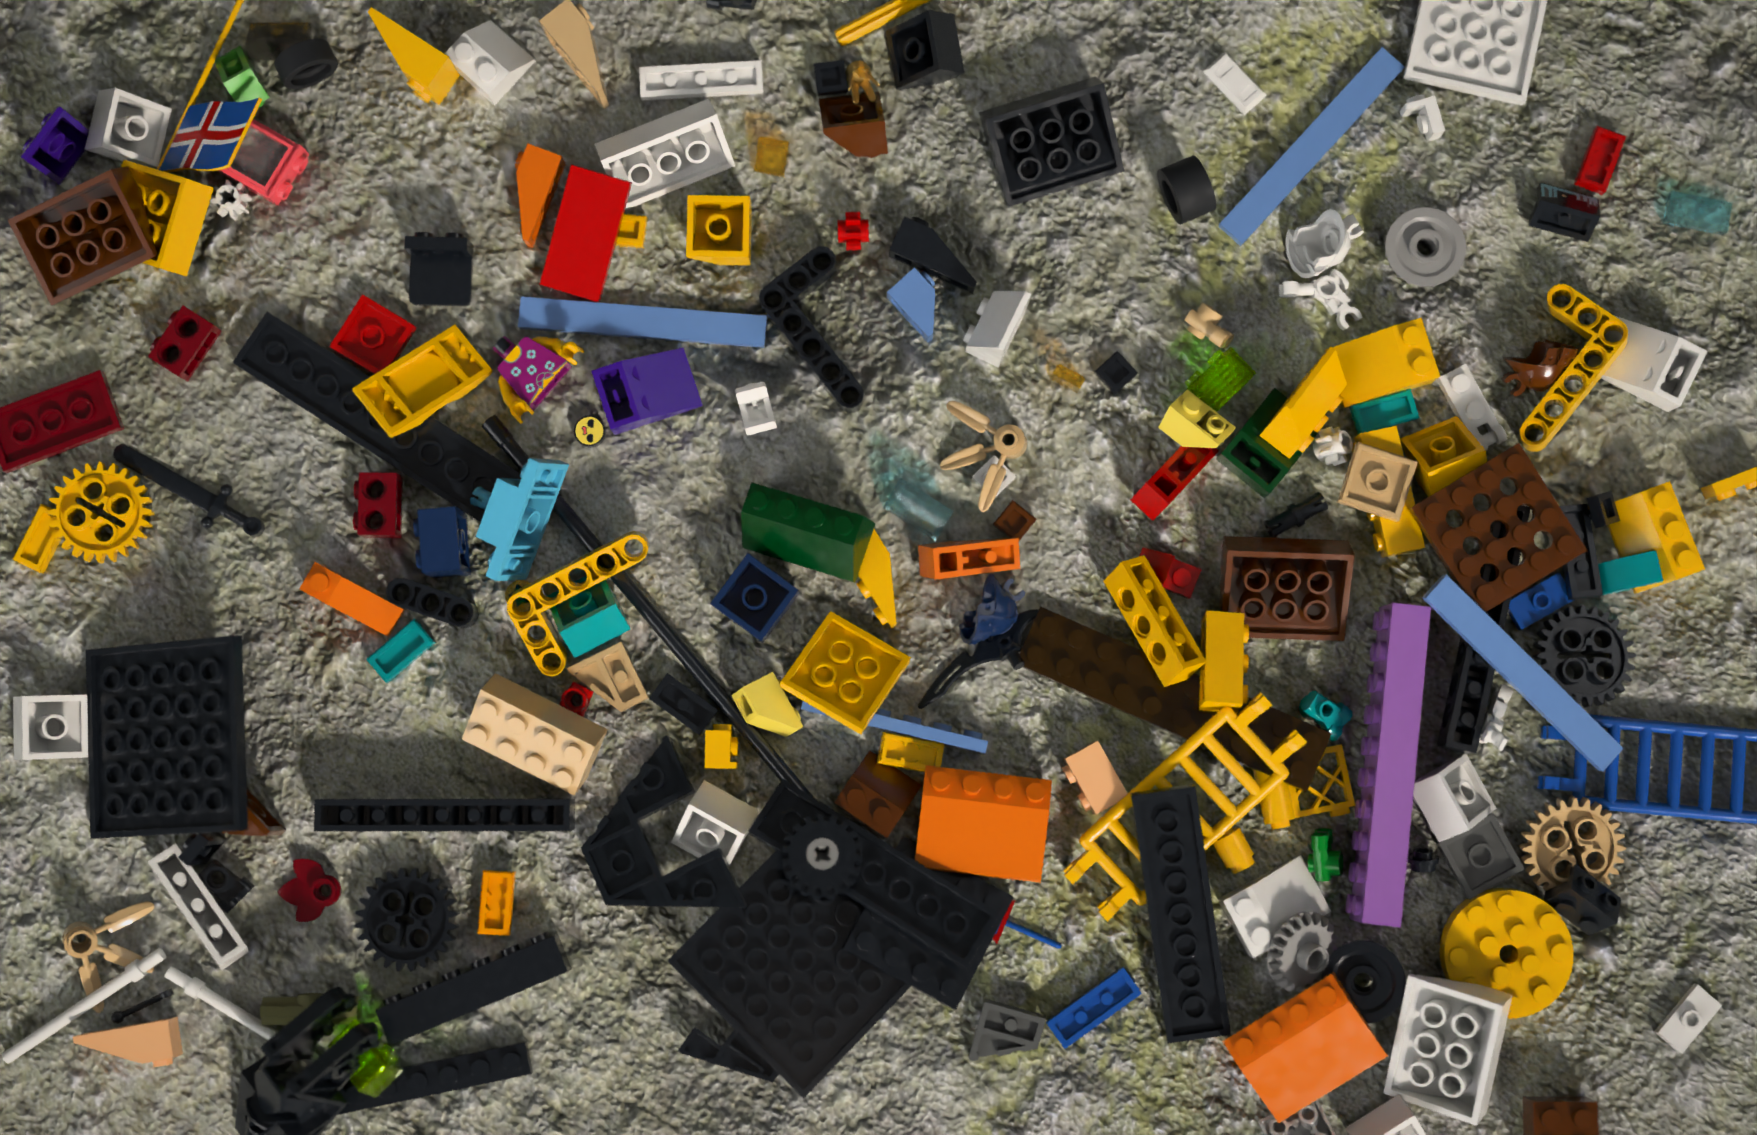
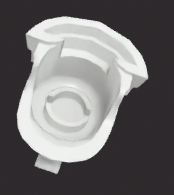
M1327 209L1319 216L1315 223L1300 226L1296 230L1288 229L1285 245L1291 268L1301 278H1311L1318 276L1329 267L1341 263L1351 248L1350 240L1364 233L1355 216L1351 214L1342 219L1337 211Z

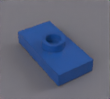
M1559 572L1513 597L1510 600L1508 613L1519 631L1574 600H1568L1566 583Z

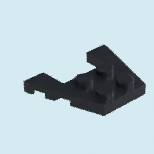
M694 1027L678 1049V1052L772 1083L779 1075L735 1029L721 1046Z

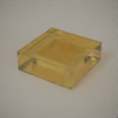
M1061 364L1056 366L1050 378L1075 393L1079 392L1085 380L1083 376Z

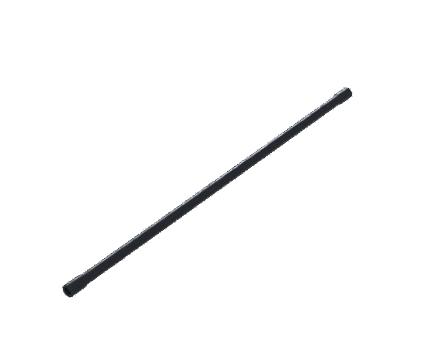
M496 415L491 416L481 427L521 471L528 462L529 456L514 440L513 435ZM559 493L553 507L554 512L588 552L603 546ZM601 554L597 559L598 564L604 569L612 568L615 565V560L610 554ZM623 570L611 576L610 579L780 781L785 779L814 797L757 728L746 723L736 703L628 574Z

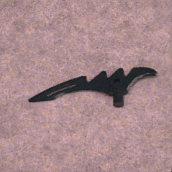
M1032 609L1019 613L1017 621L1013 623L1010 630L1001 635L993 636L991 641H988V639L980 641L976 646L973 656L963 651L933 682L919 702L918 708L922 709L944 696L950 686L962 674L977 665L1008 659L1014 670L1022 668L1025 662L1018 653L1022 649V632L1026 625L1036 618L1039 610ZM958 666H961V667L945 682V684L941 687V689L938 691V693L935 694V691L939 688V686L942 684V682H943Z

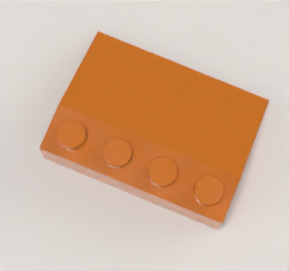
M926 765L915 861L930 870L1040 883L1049 819L1052 780Z
M1334 972L1223 1041L1241 1072L1278 1123L1388 1056Z

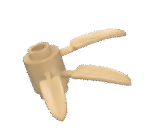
M949 401L946 407L951 414L979 433H983L985 430L994 435V445L984 448L983 444H976L962 449L943 459L940 463V468L942 470H952L985 460L987 457L986 453L995 450L1001 454L997 465H990L979 496V510L986 512L992 505L1006 474V469L1003 467L1005 459L1020 457L1026 451L1027 438L1022 430L1015 425H1004L996 430L989 425L990 419L982 413L960 402ZM1013 435L1015 437L1014 443L1009 446L1005 445V438Z
M141 902L106 916L104 918L105 924L95 929L90 924L82 921L74 922L66 927L62 936L63 944L69 955L75 958H82L83 965L79 967L78 971L86 996L102 986L97 965L94 962L89 963L88 956L95 950L105 953V960L122 967L127 966L136 959L141 960L144 958L131 950L113 943L109 944L108 948L97 944L96 934L107 929L109 932H115L139 920L154 909L152 902ZM78 934H85V939L82 942H75L73 938ZM154 967L149 969L147 973H152L154 971ZM104 1000L92 1008L96 1013L103 1011Z

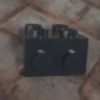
M415 232L414 236H405L404 249L411 255L409 301L413 305L469 306L472 301L474 246L469 239L464 237V234L454 232L446 233L445 237H433V234L429 232Z

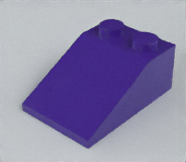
M57 106L53 112L48 113L43 118L41 128L35 136L25 142L19 157L60 185L85 152L89 130L68 112Z

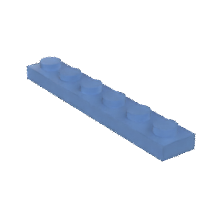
M805 701L802 702L801 710L828 716ZM880 708L867 725L982 754L986 753L988 741L982 740V733L965 729L964 734L961 735L951 732L952 726L934 722L932 728L920 725L922 719L909 715H903V719L899 720L890 717L891 711Z

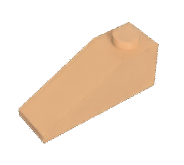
M178 1017L73 1036V1043L141 1064L153 1062V1067L173 1064V1058L183 1054Z

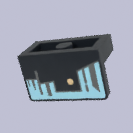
M1539 183L1537 187L1538 199L1529 217V226L1589 242L1600 218L1599 199L1549 184Z

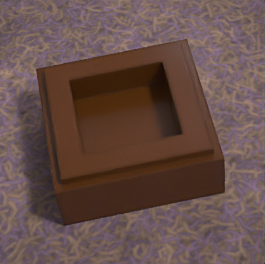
M1012 500L993 523V526L1008 538L1016 537L1020 541L1037 519Z

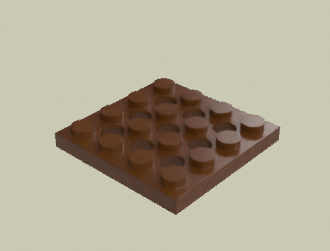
M1517 443L1409 508L1454 582L1484 612H1487L1587 551L1520 443ZM1503 478H1509L1514 482L1515 492L1512 495H1506L1501 491L1500 482ZM1476 494H1482L1488 499L1489 505L1486 511H1479L1474 507L1473 498ZM1520 505H1526L1532 510V519L1529 522H1523L1518 518L1517 509ZM1450 510L1457 511L1462 517L1461 525L1457 528L1451 527L1446 522V514ZM1493 521H1499L1505 526L1506 532L1503 538H1495L1491 534L1490 525ZM1537 532H1543L1549 537V546L1546 549H1540L1535 545L1534 536ZM1467 537L1474 538L1479 544L1478 552L1474 555L1466 553L1463 549V541ZM1510 548H1516L1522 553L1523 559L1520 565H1512L1508 561L1507 552ZM1484 564L1491 565L1496 571L1495 579L1492 582L1483 580L1480 575V569Z

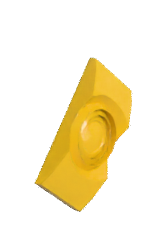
M454 324L352 388V391L386 434L392 438L421 425L435 411L446 404L463 398L490 376L493 370Z

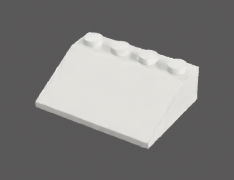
M1409 974L1383 1093L1392 1097L1399 1094L1404 1101L1477 1126L1487 1113L1513 995L1479 984Z

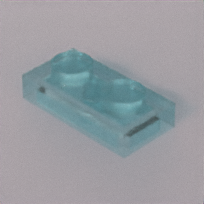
M1671 191L1667 195L1663 224L1724 235L1728 232L1732 203Z

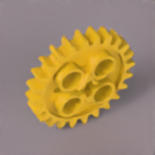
M98 462L96 470H94L92 465L86 463L85 473L74 468V479L66 476L62 477L66 486L64 488L54 487L60 496L59 498H49L50 502L56 504V509L48 510L47 514L56 517V520L49 523V527L60 529L53 537L57 540L65 539L61 546L63 549L68 550L74 546L72 550L74 557L78 558L84 552L85 561L91 562L95 555L97 562L103 564L106 555H108L111 561L117 562V552L128 557L127 547L140 548L136 539L137 537L142 539L148 538L142 532L143 527L150 528L153 526L145 518L154 515V511L145 507L152 503L153 499L142 497L148 488L144 485L136 487L140 481L138 476L135 475L129 478L130 470L127 468H123L118 473V465L112 463L107 471L105 464ZM100 484L102 487L101 495L96 499H90V488ZM82 498L124 521L125 527H120L77 503V499ZM128 499L130 503L129 510L124 514H118L116 511L117 504L121 500ZM79 511H84L85 521L79 526H74L73 516ZM111 526L113 536L108 541H102L100 538L101 530Z

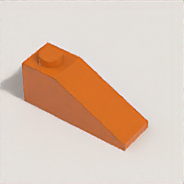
M527 143L525 151H520L516 158L515 168L517 169L522 239L528 247L533 248L566 163L561 155Z
M1016 537L948 541L918 545L920 576L934 580L1020 569L1019 538Z
M314 562L299 588L310 596L388 637L404 612V609L394 605L383 597L317 562Z

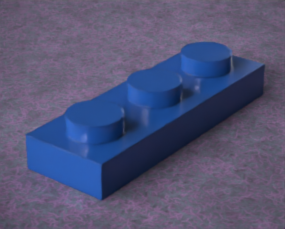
M1122 966L1049 1018L1046 1023L1063 1048L1066 1049L1137 998L1142 992Z

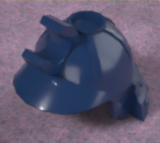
M989 574L983 587L982 603L977 606L975 611H966L963 615V623L959 625L963 643L975 645L980 641L988 639L989 636L1006 633L1013 626V623L1017 621L1018 610L1016 602L1021 600L1026 592L1022 590L1016 595H1012L1009 592V586L1014 582L1012 578L1000 585L995 576Z

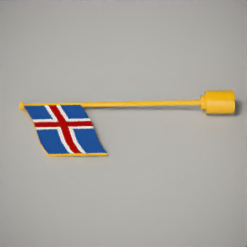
M244 0L236 1L159 162L157 170L167 173L180 170L217 171L231 166L262 99L256 98L244 102L211 101L194 104Z

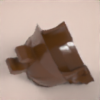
M1547 339L1544 342L1537 341L1534 343L1530 355L1526 358L1503 357L1514 372H1507L1501 380L1506 384L1513 379L1517 380V386L1509 391L1514 397L1521 395L1526 388L1544 392L1554 385L1565 371V368L1570 365L1572 359H1575L1579 348Z

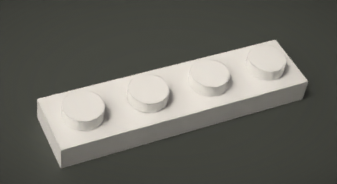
M762 60L639 67L640 97L642 101L764 94Z

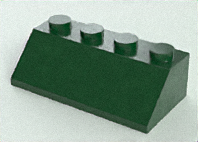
M751 482L741 511L742 548L853 583L856 582L875 527V523L864 515Z

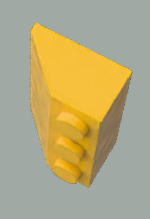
M1330 346L1304 376L1259 435L1289 459L1297 450L1303 453L1314 440V437L1310 435L1311 432L1314 430L1318 433L1329 419L1325 415L1326 412L1329 410L1333 413L1344 399L1340 396V393L1347 383L1337 352L1333 347Z
M1670 481L1615 501L1620 521L1607 526L1620 558L1656 550L1663 577V582L1632 588L1634 594L1705 570Z

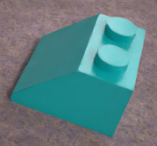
M587 575L575 581V583H583L587 580ZM607 579L550 608L559 634L574 658L590 652L595 647L613 638H617L622 633L630 630L625 614ZM559 590L547 595V597H556L559 594Z

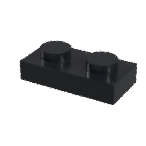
M668 673L649 697L651 701L699 736H701L719 711Z
M219 832L198 833L197 835L194 833L183 843L181 848L184 851L178 858L187 866L207 864L227 839Z

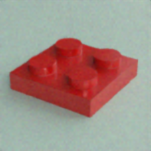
M362 294L329 347L376 374L397 361L417 327Z

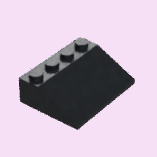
M1097 77L978 112L1007 207L1124 172L1105 86Z

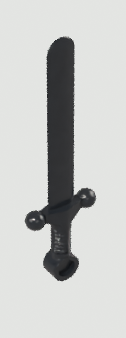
M119 445L114 449L113 456L116 461L207 511V516L201 520V525L204 528H211L214 524L213 520L222 516L238 524L250 536L258 537L263 534L265 525L260 519L243 515V513L227 505V496L233 492L232 486L229 484L222 485L220 494L217 496L127 445Z

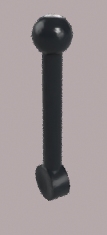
M168 989L125 1011H115L111 1016V1020L117 1024L121 1023L125 1017L170 997L174 993L172 989Z

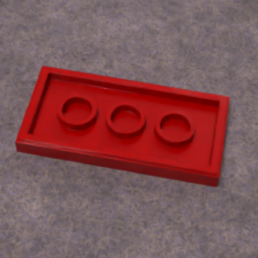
M571 164L540 285L595 302L601 301L632 182Z

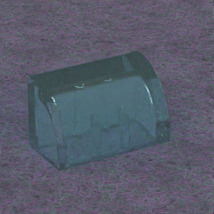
M902 478L899 479L884 505V509L934 541L938 539L954 512Z

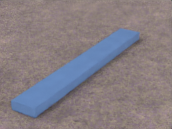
M1381 47L1220 222L1218 227L1238 245L1242 246L1401 73L1405 66Z
M534 297L520 298L518 328L527 330L765 348L767 326L766 315Z
M1442 575L1422 597L1433 610L1598 771L1604 772L1624 749L1448 575Z

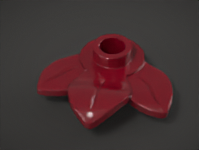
M296 859L293 861V869L297 877L285 883L279 889L278 894L286 902L298 906L296 921L310 922L319 918L326 906L333 905L339 900L342 888L337 878L325 874L320 863L311 859ZM325 884L331 888L329 896H324L321 892V888Z

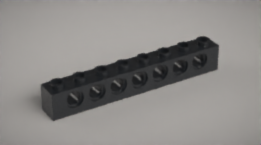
M1520 505L1517 509L1518 518L1523 522H1528L1531 509ZM1493 521L1490 525V532L1495 538L1504 537L1506 529L1501 522ZM1510 548L1507 552V559L1512 565L1517 566L1519 564L1520 550ZM1484 564L1480 569V575L1483 580L1492 582L1495 579L1496 571L1491 565ZM1511 597L1485 612L1503 630ZM1462 637L1459 642L1436 746L1465 754H1476L1495 669Z
M315 799L314 831L575 830V799Z

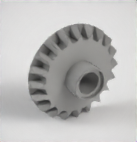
M1431 207L1414 208L1401 214L1390 226L1384 242L1385 257L1388 259L1389 268H1392L1397 277L1405 280L1407 284H1414L1420 288L1434 287L1451 279L1461 268L1466 255L1465 236L1459 224L1449 214ZM1417 243L1425 244L1429 248V255L1419 253Z
M1301 912L1289 918L1277 930L1268 950L1267 965L1272 980L1279 987L1289 992L1294 990L1301 993L1303 988L1308 989L1313 985V982L1321 980V974L1328 965L1329 956L1337 949L1334 943L1338 937L1333 933L1335 927L1329 923V919L1316 912Z

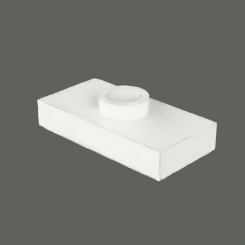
M1694 983L1654 1032L1678 1053L1683 1054L1722 1005L1702 987Z

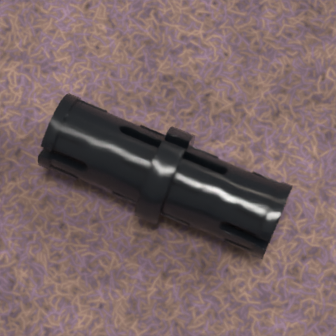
M1316 492L1296 505L1294 503L1288 505L1287 510L1265 520L1263 523L1266 529L1278 524L1277 527L1268 531L1271 538H1276L1294 526L1301 527L1305 524V520L1327 510L1328 505L1326 501L1313 506L1324 499L1322 494Z

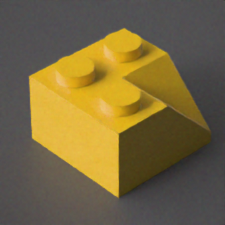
M687 195L686 257L717 265L751 266L752 204L750 196Z

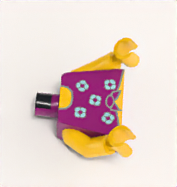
M506 336L501 337L493 347V350L504 359L497 368L501 374L498 384L503 401L509 407L513 417L522 424L521 415L524 412L528 411L533 415L538 405L571 369V365L568 362L572 365H577L578 362L573 359L574 354L579 351L584 353V350L574 342H565L558 338L536 336L530 339L525 336L515 345Z

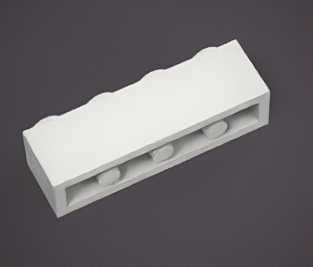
M175 843L149 860L148 863L222 971L249 952L248 947L193 867L187 866L178 858L182 851Z

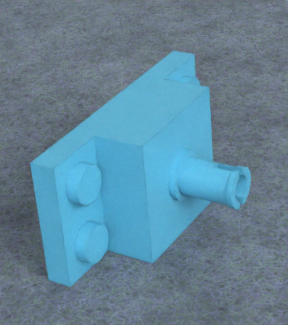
M529 458L521 470V479L497 478L492 493L480 486L473 491L472 494L479 498L471 497V505L485 510L476 537L496 546L495 551L488 560L489 568L486 577L495 581L527 580L569 464L561 460Z

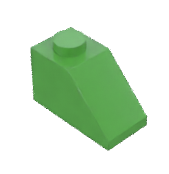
M241 45L215 60L221 80L235 102L261 98L260 108L265 103V100L270 98L265 85Z

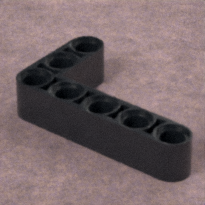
M818 246L767 284L760 291L759 302L763 313L838 407L844 412L854 413L864 403V390L796 305L835 273V254L828 247ZM819 257H826L831 263L826 269H818L814 266V261ZM795 276H802L806 279V284L801 288H794L789 283ZM776 294L782 298V302L777 307H769L765 304L767 297ZM795 318L801 322V326L796 331H788L784 327L785 322ZM809 342H815L821 348L817 354L810 356L803 351L804 346ZM828 366H835L840 371L838 377L832 380L826 379L822 372ZM847 390H854L858 393L859 398L855 403L848 404L842 400V394Z

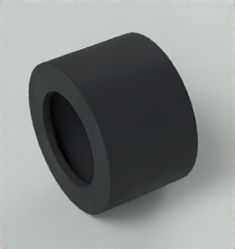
M1192 155L1157 171L1162 196L1168 210L1178 224L1181 225L1216 209V198L1212 184L1205 168L1196 156Z

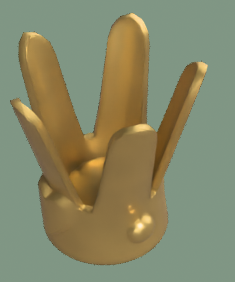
M863 61L850 63L846 68V79L849 81L848 91L851 89L853 102L855 104L859 103V87H862L869 100L874 102L876 96L870 80L877 87H880V84L872 76L870 67Z

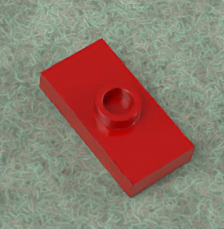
M1597 125L1591 135L1574 185L1601 195L1605 194L1626 136Z

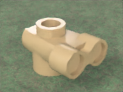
M1204 302L1201 303L1197 310L1192 309L1184 320L1190 324L1187 329L1189 332L1201 340L1207 336L1211 342L1220 348H1227L1234 338V334L1217 325L1223 315Z

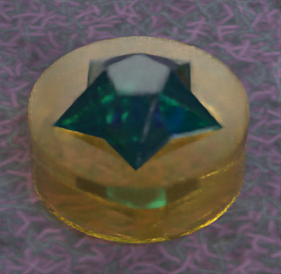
M526 580L512 582L505 592L506 602H508L512 593L530 582ZM519 597L514 600V606L518 611L530 610L531 605L526 598Z

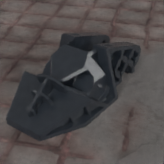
M335 987L325 992L261 1047L266 1056L241 1071L235 1129L240 1135H320L347 1105L348 1102L339 1090L361 1067L358 1056L367 1052L370 1048H377L381 1044L377 1035L379 1033L377 1031L378 1026L375 1022H364L353 1027L299 1074L295 1071L286 1070L295 1060H311L314 1057L313 1054L316 1052L314 1049L315 1045L323 1036H330L334 1032L333 1027L335 1025L331 1020L338 1014L351 1012L357 1005L355 1001L357 998L354 994H346L342 987Z

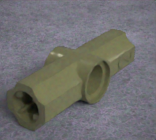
M324 993L263 997L260 1006L262 1025H287ZM355 996L357 998L355 1000L357 1005L351 1012L338 1014L331 1021L334 1024H359L362 1015L361 996Z

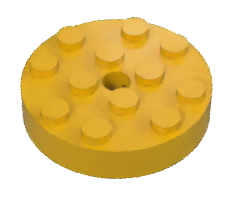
M1513 888L1488 889L1460 903L1444 925L1439 948L1441 966L1447 980L1479 984L1513 995L1508 1019L1533 1015L1548 1007L1564 990L1573 967L1572 939L1561 916L1542 899ZM1505 945L1513 947L1511 956L1507 959L1508 961L1501 960L1499 955L1501 948Z

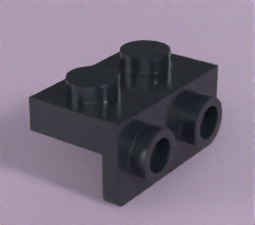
M1578 865L1570 868L1567 882L1544 893L1543 901L1587 935H1592L1618 923L1621 898Z

